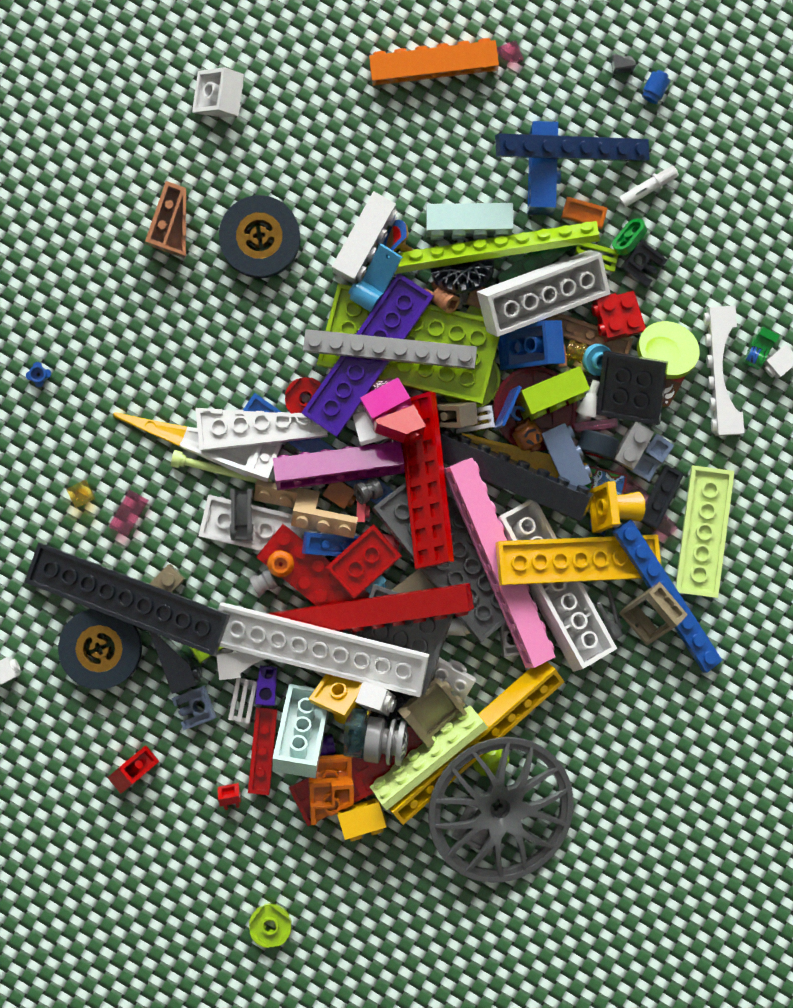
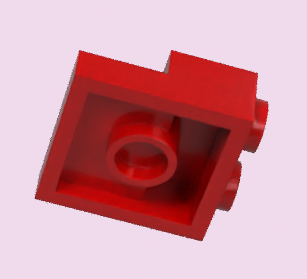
M634 291L618 295L616 293L609 294L594 300L591 305L592 314L594 317H597L599 323L597 325L600 337H603L605 343L641 334L646 329Z

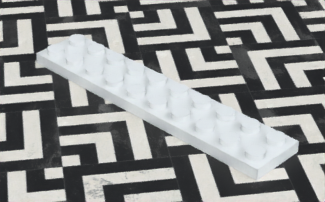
M226 603L219 605L218 610L230 614L219 647L361 683L366 682L416 697L422 695L430 654Z

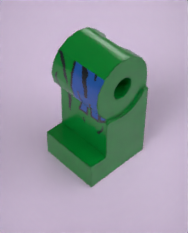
M765 327L759 328L747 350L748 352L743 363L759 370L780 335Z

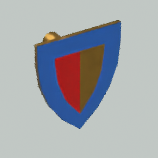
M395 220L393 226H390L388 229L387 237L383 242L384 246L394 252L397 249L401 252L414 250L406 245L408 227L404 221Z

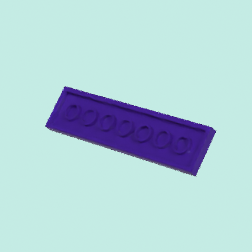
M398 273L356 334L406 339L432 302L434 295ZM340 356L302 411V415L338 438L361 405L360 397L370 392L390 361Z

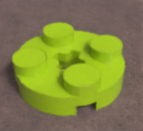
M266 903L259 906L252 913L249 920L251 938L255 943L264 948L282 945L288 939L291 932L292 920L289 913L277 904ZM274 921L276 929L267 931L265 929L267 926L265 922Z

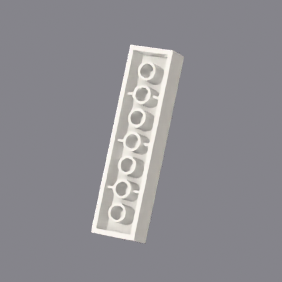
M529 500L497 517L504 526V535L507 541L557 539L539 504L535 501ZM581 582L528 584L529 592L573 672L584 669L617 649Z

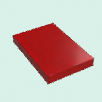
M373 524L328 564L326 569L355 599L401 558L402 555Z

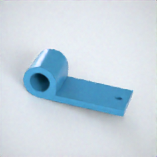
M380 244L363 280L358 284L354 283L350 288V300L367 311L372 312L387 290L403 257Z

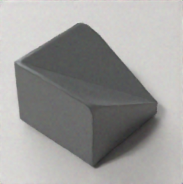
M613 53L610 58L613 74L634 71L636 62L632 56L622 57Z

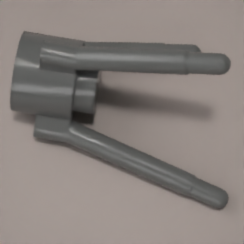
M607 587L606 591L614 620L610 621L600 602L597 603V606L606 622L604 625L614 641L623 636L621 631L623 626L619 621L610 587Z

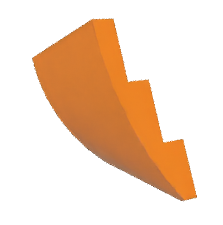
M351 754L320 756L316 778L308 777L311 825H316L319 820L329 815L333 816L338 811L354 805Z

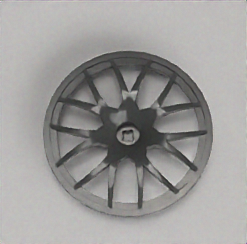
M499 737L477 743L460 753L449 763L432 791L428 821L433 843L448 865L460 874L473 880L497 883L524 877L544 865L556 853L564 841L573 816L574 799L572 786L564 767L558 759L541 745L514 737ZM503 749L496 776H494L479 755ZM509 749L527 752L519 777L514 784L505 787L504 779ZM534 755L543 761L549 769L527 780L532 756ZM473 758H476L488 777L490 786L487 792L478 793L458 773ZM553 774L559 789L558 792L536 801L526 802L523 800L525 793ZM454 775L471 795L468 797L443 798L446 788ZM560 798L558 818L539 810ZM498 800L500 802L499 805L497 804L493 807L491 804ZM441 803L470 805L478 808L475 815L466 820L440 823ZM531 816L556 823L548 840L544 841L527 832L523 828L521 820ZM442 829H467L450 849ZM487 829L488 834L485 842L471 863L464 861L455 854L476 833ZM508 832L513 835L517 843L521 862L502 868L501 839ZM523 837L542 846L527 859ZM493 848L496 868L476 866Z

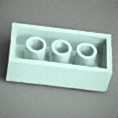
M513 203L426 205V237H431V240H443V237H452V240H464L465 237H473L474 240L486 239V236L511 235L513 231Z
M289 684L273 755L272 771L316 778L329 711L310 703L309 697L316 688Z

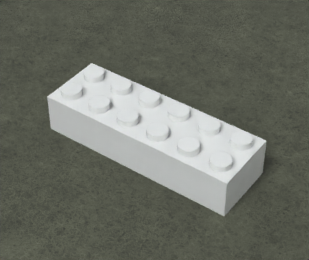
M592 250L579 253L477 291L486 331L497 337L610 294L602 253Z

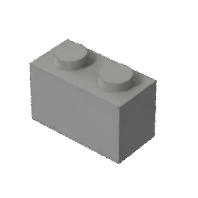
M632 422L618 446L613 461L628 470H634L654 432L637 422Z

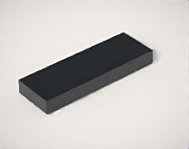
M667 464L663 466L645 503V514L643 519L639 521L640 523L655 531L659 528L684 476L682 472Z

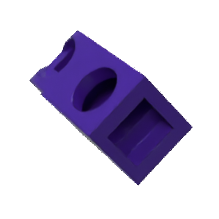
M260 665L259 677L257 679L256 705L276 707V666Z

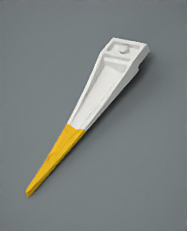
M117 412L113 413L115 418L245 477L251 476L268 482L274 467L272 458L278 457L282 443L279 442L200 451L197 428L153 421Z

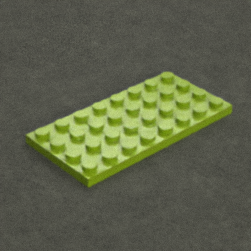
M338 283L326 331L356 334L371 313L350 300L349 290L352 286ZM429 305L406 340L477 347L475 370L390 361L378 380L388 383L399 378L404 387L425 392L432 391L438 395L483 405L500 336L497 337L486 331L484 319L481 316L459 311L447 313L438 306ZM319 354L317 366L332 369L340 356Z

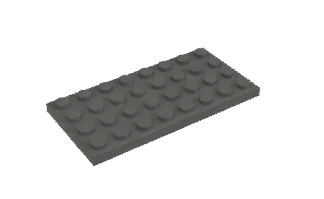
M445 477L454 562L421 569V571L434 588L470 583L474 609L468 611L469 615L458 618L477 642L481 643L501 627L506 620ZM405 482L375 505L372 510L414 561Z

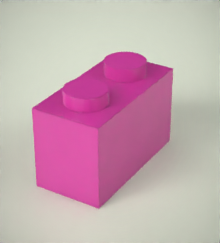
M399 378L360 397L362 407L373 425L376 419L412 406L411 398Z

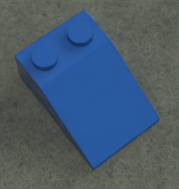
M562 320L538 321L501 335L498 343L500 370L564 364Z

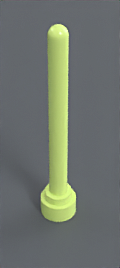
M174 450L171 467L189 466L253 483L257 482V478L245 477L223 466L188 458L183 452Z

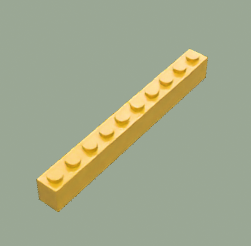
M548 662L530 668L485 707L478 715L488 728L389 808L401 824L404 825L430 802L437 780L453 759L477 743L503 737L558 689L565 681L557 670ZM476 758L466 763L458 773L462 774L476 761ZM455 775L450 781V783L457 778Z

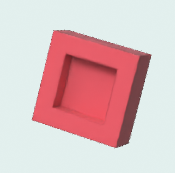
M358 500L357 522L365 523V518L370 517V506L366 505V503L362 505Z

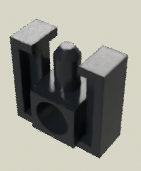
M641 240L619 269L644 288H647L653 280L646 277L641 271L645 270L651 276H655L658 273L657 269L648 261L651 259L658 267H663L667 259ZM636 254L640 255L642 258V264L640 266L636 265L634 262V256Z

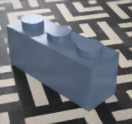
M563 423L543 432V441L558 475L570 480V484L574 486H584L591 483L590 477L593 476L588 464L584 466L581 460L584 455L580 446H575L572 440L575 434L571 426H566Z

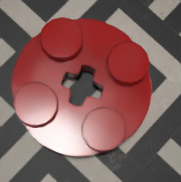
M309 377L298 378L292 381L285 392V403L288 411L291 414L302 413L308 403L302 404L300 396L309 393L311 394V400L321 383Z

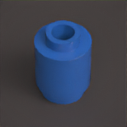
M661 70L652 72L642 90L644 92L642 97L648 102L657 104L658 100L662 99L671 82L668 79L669 75Z

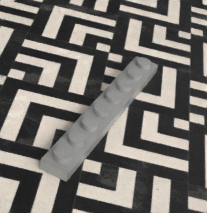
M305 329L303 352L475 370L477 347Z

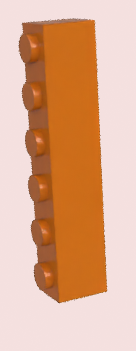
M483 38L475 43L460 41L457 45L451 46L447 43H442L434 48L418 46L415 50L407 51L405 48L394 50L393 53L377 51L373 55H369L372 86L498 71L499 67L496 40L491 41L490 38Z

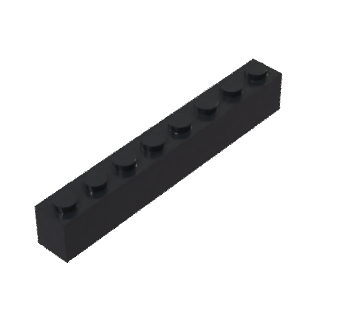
M440 427L443 463L452 466L463 460L473 458L479 466L481 479L579 521L585 518L594 496L593 493L589 492V488L582 485L574 486L570 484V480L558 476V478H555L545 469L538 468L536 470L530 467V463L518 460L517 462L510 459L511 456L507 453H496L491 451V447L482 443L477 445L472 443V439L463 435L458 437L453 435L450 429Z

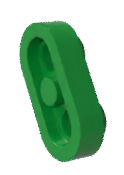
M642 219L629 221L615 237L612 246L616 254H629L645 236L647 227Z

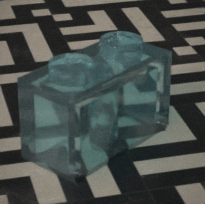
M354 708L346 719L344 726V756L364 758L365 736L371 710Z

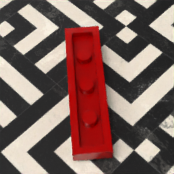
M256 707L248 793L270 795L278 709Z

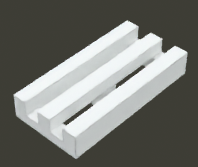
M492 406L476 408L477 413L488 412V415L478 416L477 420L488 419L489 423L458 428L456 433L460 434L495 427Z
M236 678L228 720L250 723L257 681ZM240 683H244L238 716H234ZM251 684L252 690L246 718L242 717L248 685Z

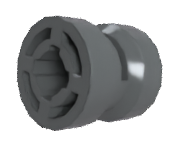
M375 477L368 479L366 483L360 482L354 485L355 497L362 505L368 503L372 498L378 499L383 496L382 486Z

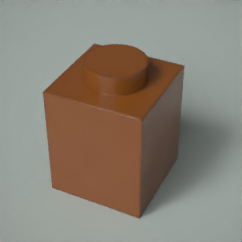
M342 482L330 483L323 494L324 497L343 509H346L347 506L351 508L356 501L354 490Z

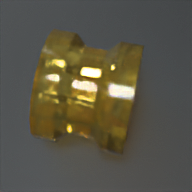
M570 340L566 352L567 361L577 360L578 363L583 364V355L588 348V343L583 342L579 344L575 340Z

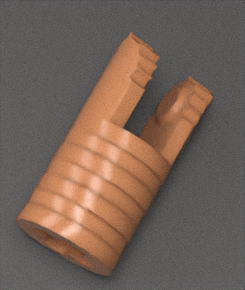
M434 281L431 282L432 288L435 290L434 292L424 288V290L434 295L432 302L445 312L452 313L458 308L460 303L459 297L439 288Z

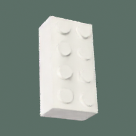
M373 191L332 265L334 274L352 284L363 280L367 271L366 265L368 262L371 263L378 243L383 244L387 237L386 229L388 225L393 226L397 219L396 203Z

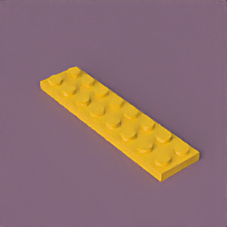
M642 535L661 564L658 535ZM615 536L495 542L499 586L642 579Z

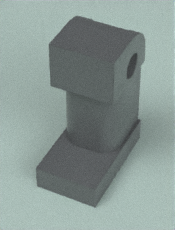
M230 489V538L232 541L253 540L252 500H254V490L237 491Z

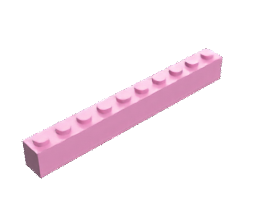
M469 458L445 468V477L525 668H534L556 657L553 652L554 646L548 640L545 624L538 616V608L530 597L528 584L499 586L495 542L507 541L504 535L505 529L497 518L494 503L489 499L487 494L488 488L481 480L478 464L473 458Z

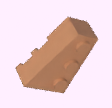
M166 181L145 240V245L184 259L186 257V188Z

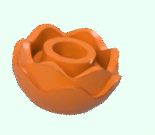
M282 550L275 551L268 558V570L276 577L288 576L294 569L292 555Z

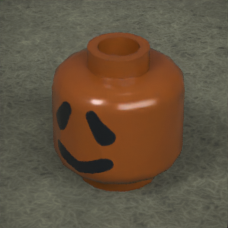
M525 419L514 426L515 430L512 436L522 451L529 450L534 452L541 447L540 443L543 441L542 431L535 421Z

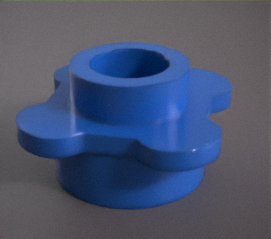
M35 362L33 367L26 372V378L32 380L36 387H42L44 381L51 377V371L43 368L40 362Z

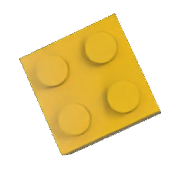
M377 798L354 804L338 811L337 814L345 840L350 838V841H356L363 838V834L371 832V835H376L384 832L383 829L387 827L383 807Z

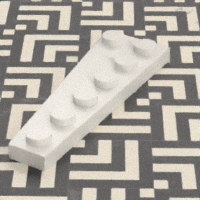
M196 408L200 451L328 437V432L302 415V413L290 414L288 412L269 413L264 411L249 412L244 410L228 411L223 409Z

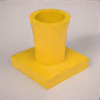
M608 481L589 491L594 494L589 506L592 533H600L620 524V519H632V521L639 522L644 517L645 500L640 492L617 495L615 481Z
M325 674L309 697L310 703L333 713V717L337 722L351 724L362 713V707L356 703L362 683Z

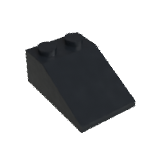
M151 632L150 634L171 693L174 694L201 683L200 678H203L200 667L195 666L194 662L170 639Z

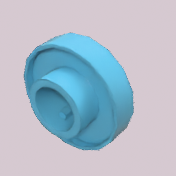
M597 343L588 347L582 359L584 369L593 375H601L603 353L605 351L612 352L610 348Z

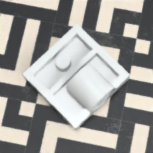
M439 657L432 680L436 677L442 683L446 680L454 689L451 692L453 696L456 697L458 695L464 701L477 678L466 673L467 669L462 663L454 660L449 663Z

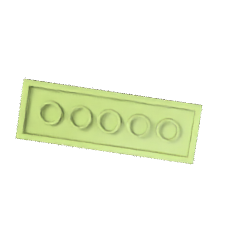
M691 466L675 584L679 593L718 598L734 471Z
M470 705L464 708L467 712L465 716L461 713L457 714L456 717L431 737L435 741L432 746L428 748L422 743L418 748L411 750L407 757L403 759L401 767L394 764L385 775L377 778L370 786L386 811L488 728Z

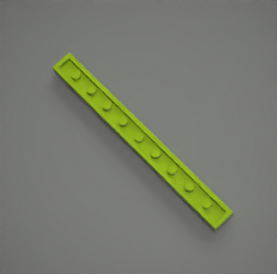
M597 221L397 253L403 258L395 274L598 242L600 237Z

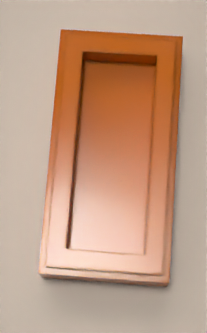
M567 197L561 218L580 224L597 221L598 229H602L608 208Z

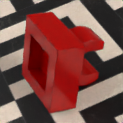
M239 783L218 787L220 807L223 806L225 810H228V805L236 804V808L240 807L241 793Z

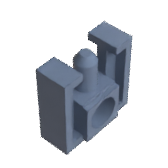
M205 686L172 698L174 706L189 701L190 705L178 711L180 716H186L191 713L194 715L193 718L181 722L183 730L217 718ZM198 700L204 702V711L197 708L196 703Z

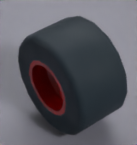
M583 430L578 445L585 454L613 461L619 446V440L596 431Z

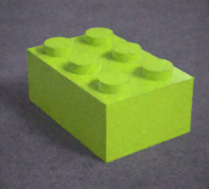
M578 366L521 390L516 403L517 406H522L525 409L524 412L520 411L523 419L530 417L532 421L546 414L547 409L551 413L567 405L566 401L572 404L586 397L585 393L590 390L581 366Z

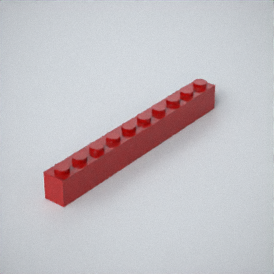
M470 583L266 614L344 633V629L358 632L364 630L365 626H372V629L383 628L385 623H392L393 626L404 625L406 620L420 623L425 622L426 617L433 616L434 620L447 618V614L454 613L456 617L469 615L468 611L474 609Z

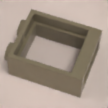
M658 582L630 601L619 612L646 645L678 626L688 615L661 582ZM646 599L666 622L658 628L638 606Z

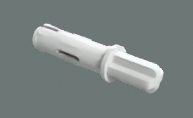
M670 166L657 175L654 173L652 178L619 197L621 204L625 208L654 190L662 189L663 185L678 177L677 169L674 166Z

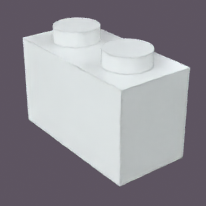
M362 682L356 703L365 709L389 716V713L395 709L396 696L387 689Z

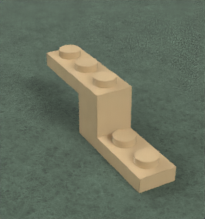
M257 479L254 500L294 508L291 526L350 538L355 537L358 517L317 509L319 491L304 488L277 491L276 483Z

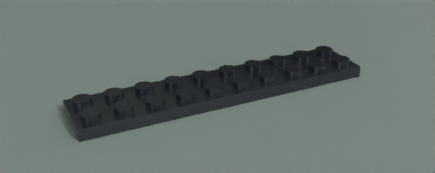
M41 542L37 544L24 583L212 656L217 655L230 618V614Z

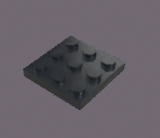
M605 351L603 353L596 415L659 425L661 422L668 361Z

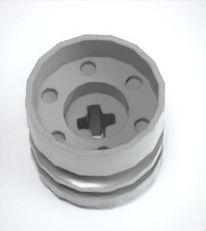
M370 716L365 736L364 762L379 763L381 755L385 754L386 765H390L392 756H395V766L401 767L408 745L407 721L401 720L399 730H396V720L393 719L388 729L385 728L384 718Z

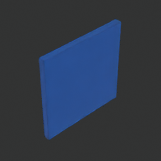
M517 386L509 391L493 430L496 431L504 427L509 415L515 421L521 420V418L515 415V411L520 410L524 412L525 409L522 406H514L522 388L521 386Z

